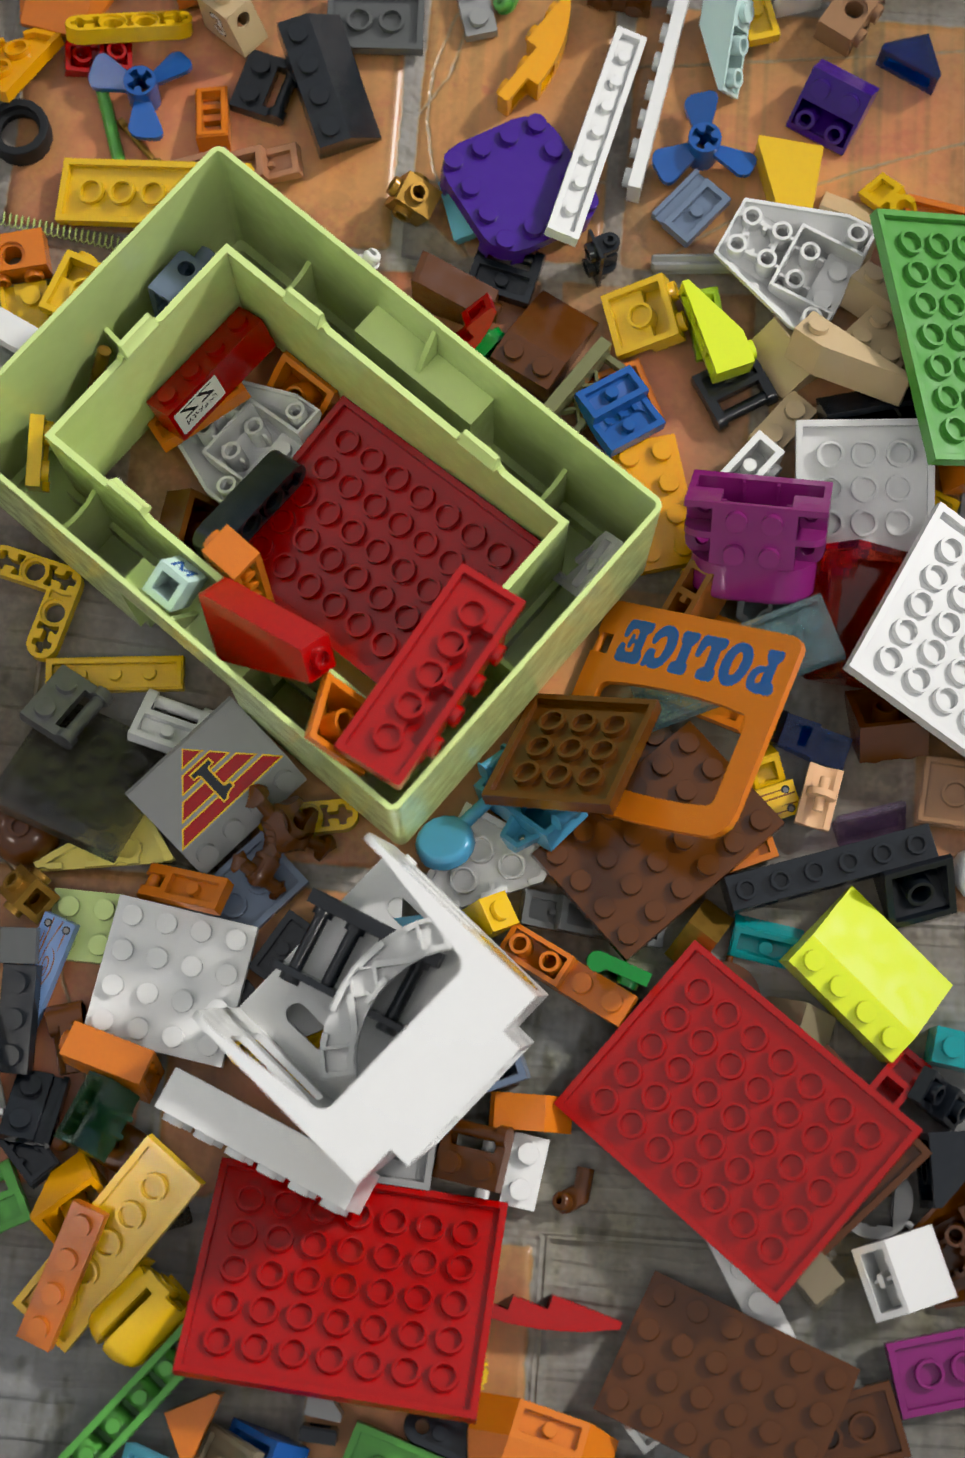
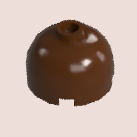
M20 797L9 800L0 807V857L14 866H19L21 863L26 868L35 867L33 862L40 860L57 849L63 836V828L60 817L50 805L36 798Z

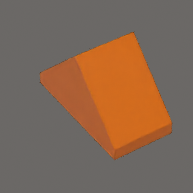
M219 1389L173 1407L164 1413L179 1458H195L225 1392Z

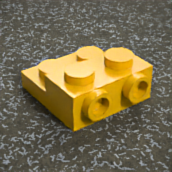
M67 249L38 304L40 311L52 315L101 263L87 252L79 251V253Z
M662 272L600 296L615 352L620 360L650 349L658 352L686 341L684 332L689 330V324L683 311L678 312L675 302L680 300L679 289L674 280L670 282Z

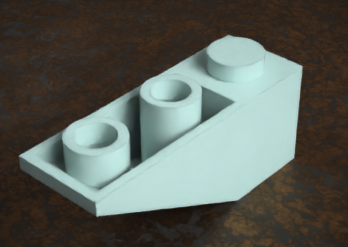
M703 0L699 26L717 88L727 96L738 99L739 89L743 83L742 70L744 58L749 47V27L754 17V1Z

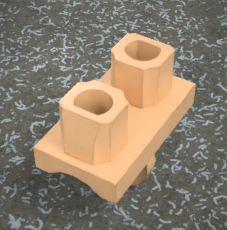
M813 762L808 764L794 824L829 832L844 771L824 767Z

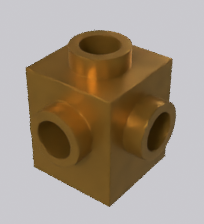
M410 170L401 177L395 176L386 190L389 197L384 206L390 209L393 216L398 220L409 222L418 227L430 219L443 192L430 184L426 176Z
M21 863L14 871L7 874L0 886V894L7 900L3 906L17 918L24 914L36 924L42 920L45 911H49L60 899V896L48 886L52 880L37 867L31 872Z

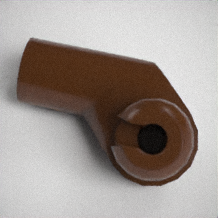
M577 1166L574 1185L553 1195L552 1205L555 1210L562 1214H568L588 1203L594 1178V1169Z

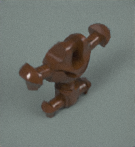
M254 784L249 787V795L245 807L257 808L263 815L260 820L264 832L263 849L256 851L252 861L247 858L244 850L234 854L230 869L233 873L238 870L243 872L249 884L254 887L267 889L270 892L269 898L276 900L281 894L286 892L285 880L279 881L273 877L281 866L279 862L282 854L299 850L305 851L306 848L314 850V858L320 862L329 852L337 848V845L332 835L319 837L314 835L319 815L318 810L314 807H308L301 811L300 808L303 803L301 797L292 796L272 804L267 799L270 794L268 787L262 784Z

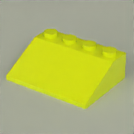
M852 885L846 889L800 940L779 960L879 1062L893 1063L917 1037L953 986Z

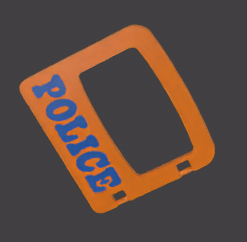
M618 601L603 618L598 630L599 635L593 649L590 650L571 695L600 696L603 689L608 685L634 686L705 701L744 715L746 721L712 803L706 806L685 804L625 790L614 815H605L682 835L706 839H715L723 836L735 826L741 815L804 658L805 645L798 637ZM607 636H612L613 638L607 653L601 652Z

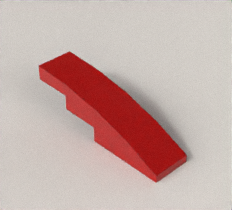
M553 1293L547 1307L512 1294L508 1308L496 1303L493 1304L491 1317L504 1323L551 1331L595 1332L620 1330L622 1322L616 1318Z

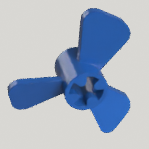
M175 51L170 53L154 71L141 65L126 70L107 54L100 53L93 60L88 80L94 91L126 93L132 108L128 124L131 136L137 140L159 141L163 138L164 133L155 112L160 107L162 101L158 86L189 74L192 70V62L184 53Z
M715 91L695 93L685 100L684 110L691 125L687 143L660 148L654 151L652 166L664 185H673L689 167L704 171L713 167L716 161L739 178L749 177L757 163L755 155L720 145L722 139L721 132L716 125L712 124L719 98ZM697 145H704V149L697 147Z

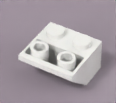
M932 1224L870 1242L851 1250L876 1323L910 1314L957 1297Z

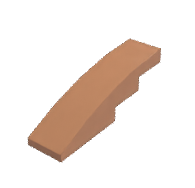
M296 142L266 150L259 144L231 152L243 163H251L254 172L270 185L304 177L301 147ZM208 151L172 161L199 162Z

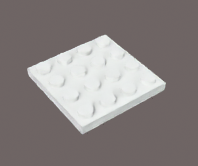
M917 418L795 420V479L833 482L829 529L823 556L906 557L932 508L935 506V465H928Z
M120 894L84 1024L158 1053L223 1068L227 1054L199 1027L193 1015L198 1009L239 1007L259 928Z

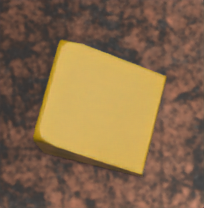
M768 745L752 785L754 790L786 780L779 752L772 745Z

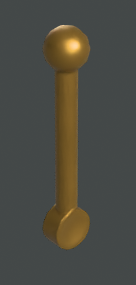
M122 117L116 121L120 129L132 139L149 160H162L155 157L141 140L131 136L128 124Z

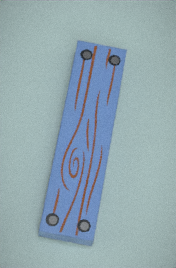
M45 911L38 927L40 928L39 964H27L43 966L37 1029L81 926L50 911Z

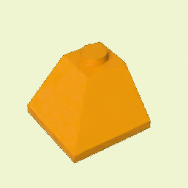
M82 1150L51 1171L29 1215L32 1222L53 1244H55L72 1201L79 1198L92 1204L108 1185L101 1172Z

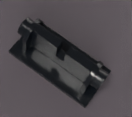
M589 229L587 244H584L585 258L582 259V264L588 278L593 277L597 287L601 286L602 276L612 273L616 269L620 239L612 232L595 237L592 230Z

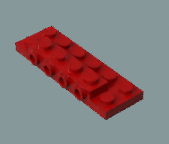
M461 563L334 744V750L400 791L419 763L422 764L427 756L431 759L436 757L444 744L445 739L440 736L449 725L455 728L462 719L466 708L461 705L470 694L476 697L487 679L482 674L489 664L496 667L507 651V647L503 645L505 636L526 607V601L464 563Z

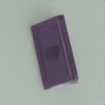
M896 801L837 816L831 823L837 845L843 846L904 830L906 827L905 801Z

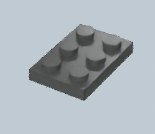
M328 0L327 14L340 15L353 54L423 56L425 0Z

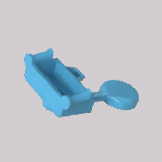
M503 743L500 746V751L484 762L477 763L478 771L482 777L473 786L479 800L460 818L444 815L433 818L424 824L416 837V851L421 862L433 870L447 871L459 867L469 859L474 851L476 842L471 826L489 809L507 821L500 837L512 852L517 853L535 843H538L548 851H552L588 817V813L485 804L481 793L507 745Z

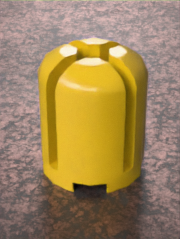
M145 1257L126 1279L91 1311L88 1319L90 1333L97 1344L104 1342L103 1352L111 1360L127 1367H138L144 1364L184 1322L187 1302L189 1301V1293L172 1274L167 1277L163 1273H158L151 1267L156 1261L149 1257Z

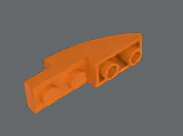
M520 923L511 927L499 946L525 972L591 1014L594 1013L617 1028L627 1019L638 1001V997L603 975L593 972L573 955Z

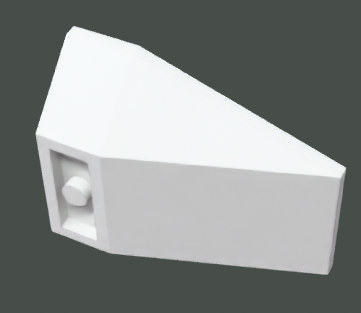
M745 197L713 255L787 328L794 331V328L812 311H815L830 322L832 321L841 304L850 277L860 269L875 237L872 225L850 214Z
M243 380L242 383L251 398L179 444L178 447L207 495L220 504L270 451L278 450L292 458L319 425L322 415L320 409L296 393Z

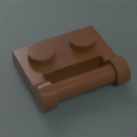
M461 1119L441 1139L432 1177L501 1194L514 1141V1129L504 1125H500L497 1128ZM462 1134L495 1142V1151L490 1153L456 1145L458 1135Z

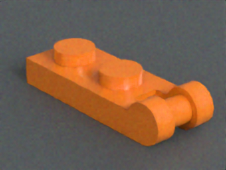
M151 863L146 873L149 877L145 884L140 885L136 895L143 900L220 916L234 884L229 878L159 863Z

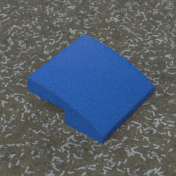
M630 365L576 392L574 396L587 425L609 458L663 430L666 421L647 398L648 387Z

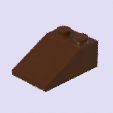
M542 290L507 330L491 354L490 362L533 397L545 403L561 384L599 326V322Z

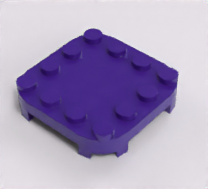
M534 113L529 117L524 116L512 119L452 147L446 152L443 159L439 187L443 192V196L449 194L480 241L478 250L486 258L488 255H491L499 260L510 261V265L522 263L525 255L558 241L544 235L572 153L559 133L547 123L545 117ZM596 191L581 234L586 231L598 206L599 199Z

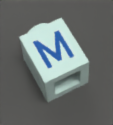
M179 555L161 559L142 590L166 610L172 612L190 607L208 577Z

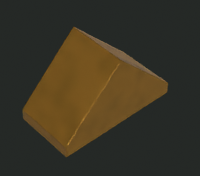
M706 898L664 955L675 963L694 940L711 952L734 919Z

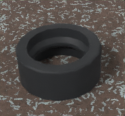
M21 98L13 99L10 103L3 102L0 104V158L8 164L16 166L33 165L42 160L50 151L53 142L52 127L43 109L33 101ZM21 118L36 121L39 126V132L36 138L29 144L12 147L3 142L1 134L8 123Z

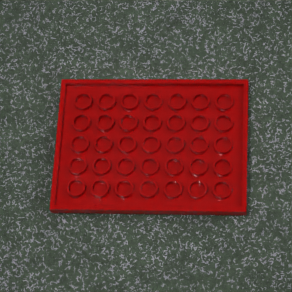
M345 396L339 399L292 457L293 460L304 465L306 468L302 484L248 541L250 545L260 552L275 603L327 631L332 649L376 684L461 563H464L498 585L503 586L541 543L539 539Z
M696 940L691 943L553 1103L776 1304H779L923 1132L922 1128Z
M222 1157L172 1369L173 1375L476 1424L508 1203L376 1183L360 1215L349 1212L347 1217H344L319 1205L322 1197L317 1195L316 1199L313 1200L288 1188L290 1180L287 1178L282 1183L255 1170L258 1163L254 1162L251 1166L236 1159Z

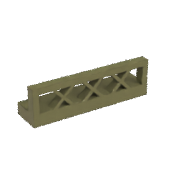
M602 336L543 404L558 417L575 414L577 425L573 429L579 434L585 429L587 423L584 417L582 419L580 417L581 411L574 398L575 393L599 381L598 371L604 364L616 372L626 367L610 355L612 343ZM593 378L594 383H589L590 380ZM573 402L574 407H569V405Z

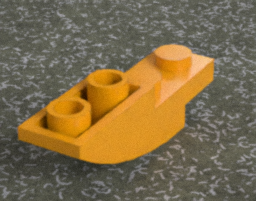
M571 0L554 1L548 7L543 21L539 25H533L525 37L526 55L519 61L514 75L510 79H504L496 91L497 111L508 117L526 94L538 101L553 79L567 44Z

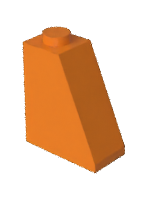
M74 1021L71 1030L67 1029L63 1033L59 1042V1054L65 1064L143 1102L151 1103L165 1072L155 1051L78 1021Z

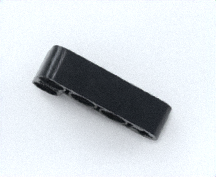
M278 450L270 451L196 529L192 540L195 553L205 561L201 550L204 548L203 544L206 538L215 530L221 531L227 524L248 542L299 488L305 478V466Z

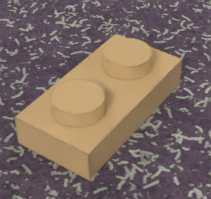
M792 391L749 435L747 441L760 430L784 450L795 438V420H812L817 414V409L796 391Z

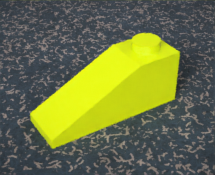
M689 279L682 281L678 294L712 384L750 372L755 359H757V351L751 339L747 340L744 330Z

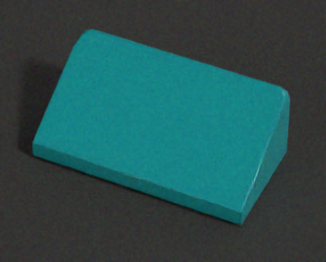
M736 914L727 955L786 969L779 960L804 935V930Z

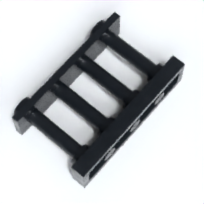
M313 888L307 899L308 902L315 905L312 911L315 915L290 963L276 960L273 967L281 970L279 977L295 986H299L302 981L333 998L337 991L334 986L359 938H364L366 932L379 938V942L396 931V929L319 889ZM334 916H337L347 921L344 927L347 931L322 980H319L302 970L327 921H332ZM438 953L426 957L409 967L386 1014L371 1007L367 1016L378 1021L375 1028L395 1037L397 1032L401 1033L407 1027V1025L399 1022V1019L424 970L428 971L430 966L440 968L446 956L445 954Z

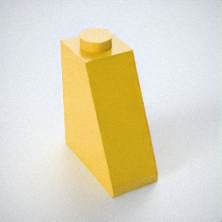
M759 135L754 155L757 158L756 166L766 200L813 208L824 146Z

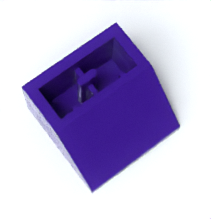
M821 59L813 67L785 126L843 156L864 121L880 88Z

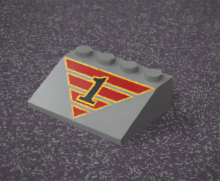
M229 696L125 794L199 872L207 874L261 823L260 820L263 817L261 812L257 808L245 807L251 785L262 784L268 787L270 794L267 799L273 804L287 799L307 778L233 698Z

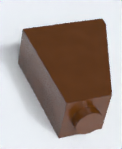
M422 251L411 279L412 299L430 314L465 325L461 313L488 292L497 311L492 323L497 324L503 307L502 304H499V290L433 254Z

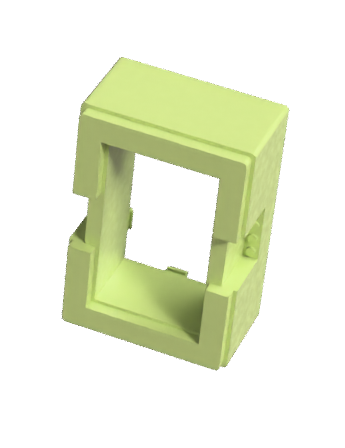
M222 146L210 149L0 368V507L139 626H142L144 623L150 627L155 623L230 686L239 706L268 736L398 845L406 844L644 572L662 507L658 496ZM202 246L211 249L215 253L213 258L155 317L148 292L150 283L179 251L184 250L190 255L195 256ZM239 306L262 319L276 346L283 352L288 351L338 390L339 398L345 396L541 541L502 586L526 601V607L505 636L503 645L507 647V651L496 667L489 664L482 674L487 679L476 697L470 694L461 705L466 708L462 719L455 728L449 725L440 736L445 741L436 757L431 759L427 756L422 764L419 763L400 791L367 770L365 775H356L346 766L304 738L322 676L308 684L221 661L216 655L198 595L190 607L169 612L142 590L161 559L179 555L208 577L199 593L224 577L148 513L152 507L117 477L109 480L104 477L149 429L147 424L155 415L146 402ZM100 345H106L111 349L107 369L87 389L97 348ZM30 414L45 415L47 421L55 422L44 435L50 445L48 458L50 460L49 493L28 491L25 486ZM605 531L624 542L577 597L553 580L560 571L566 576L579 565L575 562V558L583 550L589 548ZM333 669L328 671L336 678L341 680L343 683H345L347 686H349L354 691L363 696L365 699H367L361 692H359L355 687H353L349 682H347L336 671H334Z

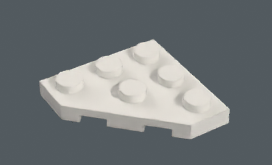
M466 802L458 817L460 818L473 805ZM486 812L471 826L476 843L469 859L459 867L447 871H438L430 868L426 876L459 908H463L478 899L504 890L506 894L542 884L547 874L532 858V853L540 845L535 843L517 853L512 852L500 837L506 822Z

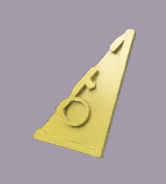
M134 804L33 863L40 871L48 872L147 865L151 863H172L176 859L159 829Z

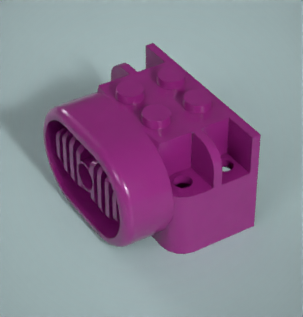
M694 469L684 499V506H687L684 522L685 542L688 548L692 550L691 559L695 561L698 568L705 573L714 574L711 596L725 600L777 605L796 603L808 598L814 590L817 562L823 557L826 548L833 482ZM694 569L693 587L698 590L706 575Z

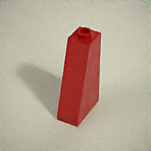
M224 577L198 594L216 655L221 661L311 684L337 666L327 631L231 578Z

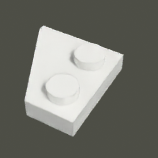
M605 531L589 548L583 550L575 558V562L579 565L567 576L560 571L553 580L577 597L624 542Z

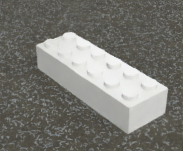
M175 1067L154 1106L165 1112L161 1119L190 1133L195 1128L196 1130L192 1136L219 1149L226 1145L225 1154L251 1166L254 1162H257L258 1165L255 1170L282 1183L287 1178L290 1180L288 1188L313 1200L316 1199L317 1195L322 1197L319 1205L344 1217H347L349 1212L360 1215L380 1177L379 1174L374 1173L356 1185L310 1137Z

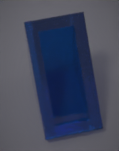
M929 33L884 43L875 64L931 96L941 77V71Z

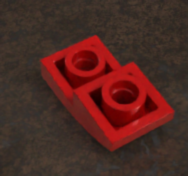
M65 40V76L88 77L93 60L100 53L107 54L126 70L132 67V42L76 45Z

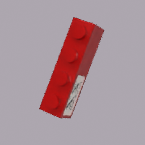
M239 306L146 402L165 429L185 441L272 351L276 343L262 319Z

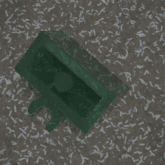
M89 1071L54 1137L80 1153L105 1163L110 1152L114 1149L116 1141H121L124 1138L121 1132L127 1122L132 1123V1114L140 1096L112 1078Z

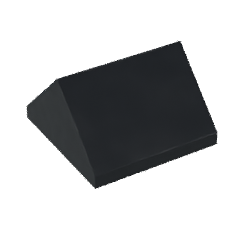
M951 853L882 871L873 878L884 916L896 929L957 913L954 863Z

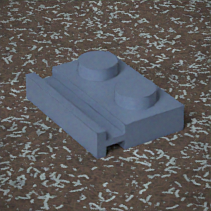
M695 169L651 214V219L658 221L662 228L685 248L731 202V198L708 178L705 179L701 176L698 169Z

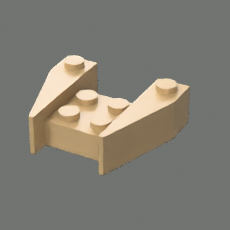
M868 260L850 277L840 304L841 307L859 319L844 331L823 316L812 311L794 328L784 357L811 375L895 406H900L909 387L908 377L882 268Z

